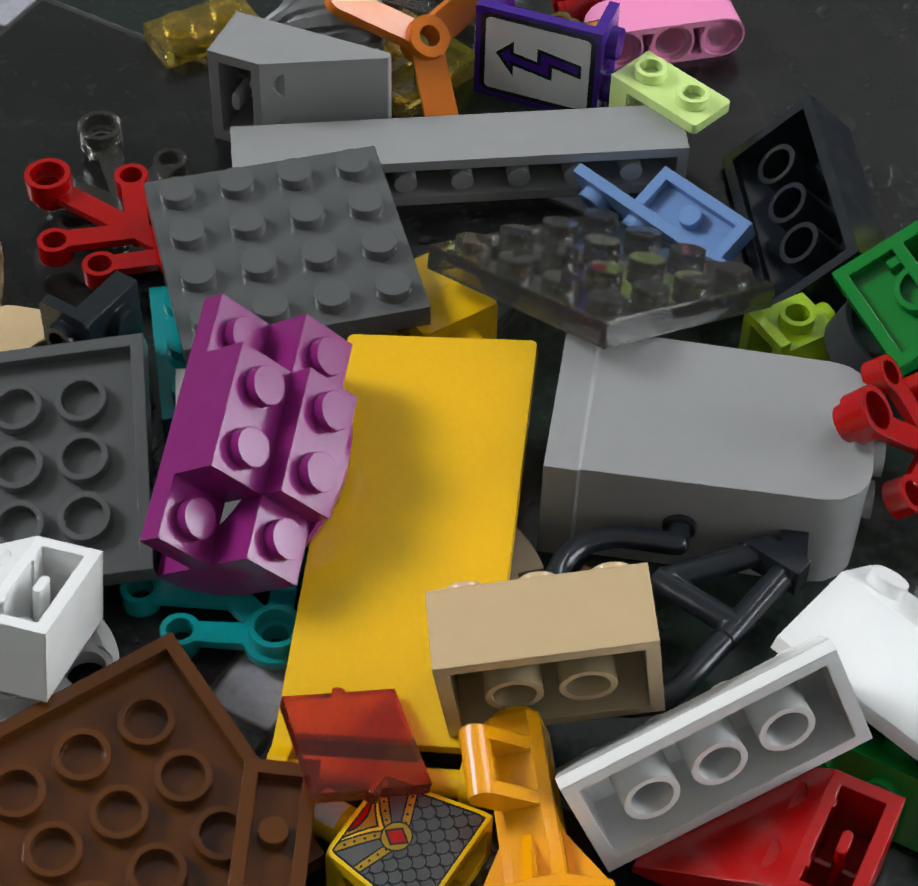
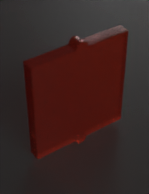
M335 687L331 693L282 696L279 707L312 804L364 799L369 804H376L379 798L429 793L432 782L395 688L345 692L343 688Z

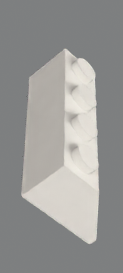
M868 565L842 571L776 637L770 648L780 653L816 635L829 638L837 649L866 722L918 761V598L907 591L909 588L908 582L901 575L887 567Z
M816 635L795 647L781 651L775 657L728 681L718 683L707 692L663 714L650 718L644 724L609 742L587 750L581 756L556 768L555 780L608 872H611L857 747L873 737L837 649L829 638Z

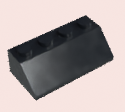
M809 94L723 157L722 161L735 211L753 223L756 233L745 246L753 280L762 303L760 306L761 310L803 292L815 305L825 302L832 307L836 314L847 300L835 284L832 272L886 239L850 129Z

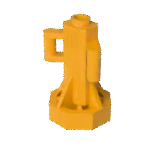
M510 706L497 711L483 724L474 723L463 726L459 730V741L468 803L476 807L494 810L499 850L483 886H616L614 880L608 879L566 834L559 787L555 780L556 769L550 733L539 711H534L527 706Z

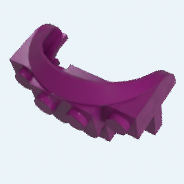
M223 293L204 300L139 541L162 553L156 574L157 577L189 590L218 596H243L297 586L305 547L330 519L344 490L348 476L353 433L352 421L358 397L345 390L343 384L353 344L308 314L269 324ZM240 500L234 510L220 524L225 503Z

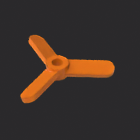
M324 0L326 8L334 16L400 46L405 58L413 64L424 117L459 115L445 52L450 45V41L476 19V4L479 0H444L429 14H424L417 18H413L377 0ZM420 34L427 38L429 46L423 43Z

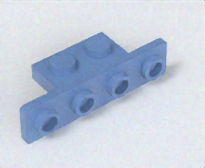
M582 163L572 171L581 191L578 194V198L591 213L599 218H604L608 214L620 222L623 232L639 246L646 247L650 243L663 252L664 259L673 269L685 277H689L694 273L706 281L710 292L725 305L733 308L738 303L745 309L753 305L760 308L762 303L754 280L730 264L756 235L752 222L667 166L663 167L636 199Z

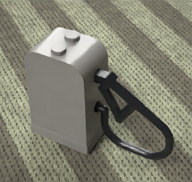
M568 322L543 465L536 551L555 553L546 568L547 572L554 574L571 572L582 559L591 554L670 564L669 566H660L651 578L652 591L714 629L710 638L670 681L663 685L665 711L617 717H649L678 706L701 685L728 653L742 642L786 591L794 595L805 582L830 579L840 574L848 566L861 518L870 519L875 494V481L871 480L872 476L881 477L886 455V443L879 440L865 445L859 444L856 441L848 443L840 437L833 423V408L839 405L841 397L867 385L862 381L861 373L849 366L831 361L603 330L598 325ZM735 573L763 576L734 609L695 586Z

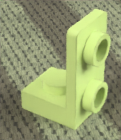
M649 50L611 74L609 107L646 105L691 134H697L729 111V99Z

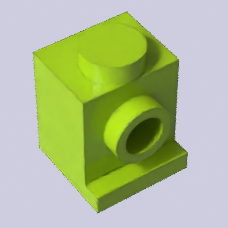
M803 292L762 310L753 305L746 308L744 312L739 349L831 361L826 350L824 334L825 328L835 315V312L825 302L815 305Z

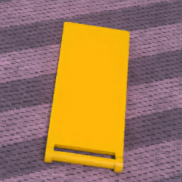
M352 334L347 339L353 345L343 387L358 397L352 421L353 433L348 476L344 490L330 519L309 543L274 738L266 759L319 765L317 790L369 793L378 780L390 777L449 799H458V802L465 805L481 808L468 803L463 762L461 763L460 770L306 760L296 759L297 744L461 754L459 736L449 737L432 673L425 591L445 589L447 586L459 581H476L484 584L510 580L538 357L537 343L532 340Z

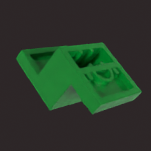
M917 220L832 272L835 284L883 354L890 355L896 361L901 370L902 377L918 368Z

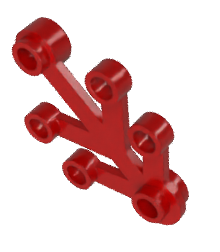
M39 159L25 169L24 180L27 195L38 208L45 211L65 208L98 225V227L73 230L49 228L41 232L37 237L39 258L43 264L50 267H60L70 263L75 256V252L137 245L145 250L116 255L107 251H96L88 254L82 261L86 286L96 290L115 271L125 275L160 271L163 274L153 229L149 225L144 183L149 182V174L143 165L129 163L120 166L114 172L116 194L119 198L123 199L124 212L74 187L70 167L60 159Z
M883 354L862 364L861 377L862 381L867 385L843 395L839 405L833 408L832 418L838 434L848 443L856 441L859 444L865 445L879 440L915 455L904 475L887 481L882 486V498L886 509L895 519L900 520L918 513V372L902 378L901 370L896 361L890 355ZM885 396H889L904 421L893 417L892 409Z

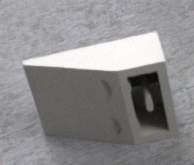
M236 11L207 49L214 138L231 142L230 127L392 118L391 53L238 11Z

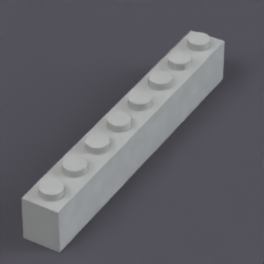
M646 105L230 127L232 167L251 166L289 158H300L343 151L345 149L375 146L395 206L578 196L581 191L572 171L580 163L625 193H641L664 166H667L686 179L690 150L685 129Z

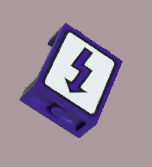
M479 0L476 4L474 91L545 110L604 107L606 102L609 103L611 74L616 72L614 70L615 61L619 59L625 41V28L618 26L620 3L609 1L598 24L592 26L515 7V0Z

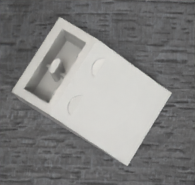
M33 536L0 544V691L48 702L103 618V551L41 536Z

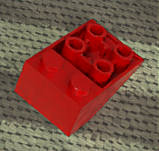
M815 767L638 857L633 865L632 872L663 886H874L891 846L906 798L839 770Z

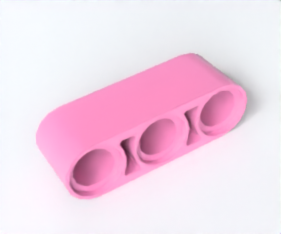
M605 0L591 7L584 19V24L596 26L609 1L620 3L618 26L625 28L626 33L623 49L619 59L615 61L614 70L621 69L648 50L668 63L724 56L736 50L745 37V27L731 0Z

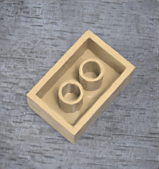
M606 562L597 565L592 570L561 574L535 571L514 580L484 584L476 581H459L447 586L445 589L425 591L431 668L449 737H458L459 730L463 726L474 723L483 724L497 711L510 706H527L534 711H539L545 725L665 711L660 637L648 562L630 565L624 562Z

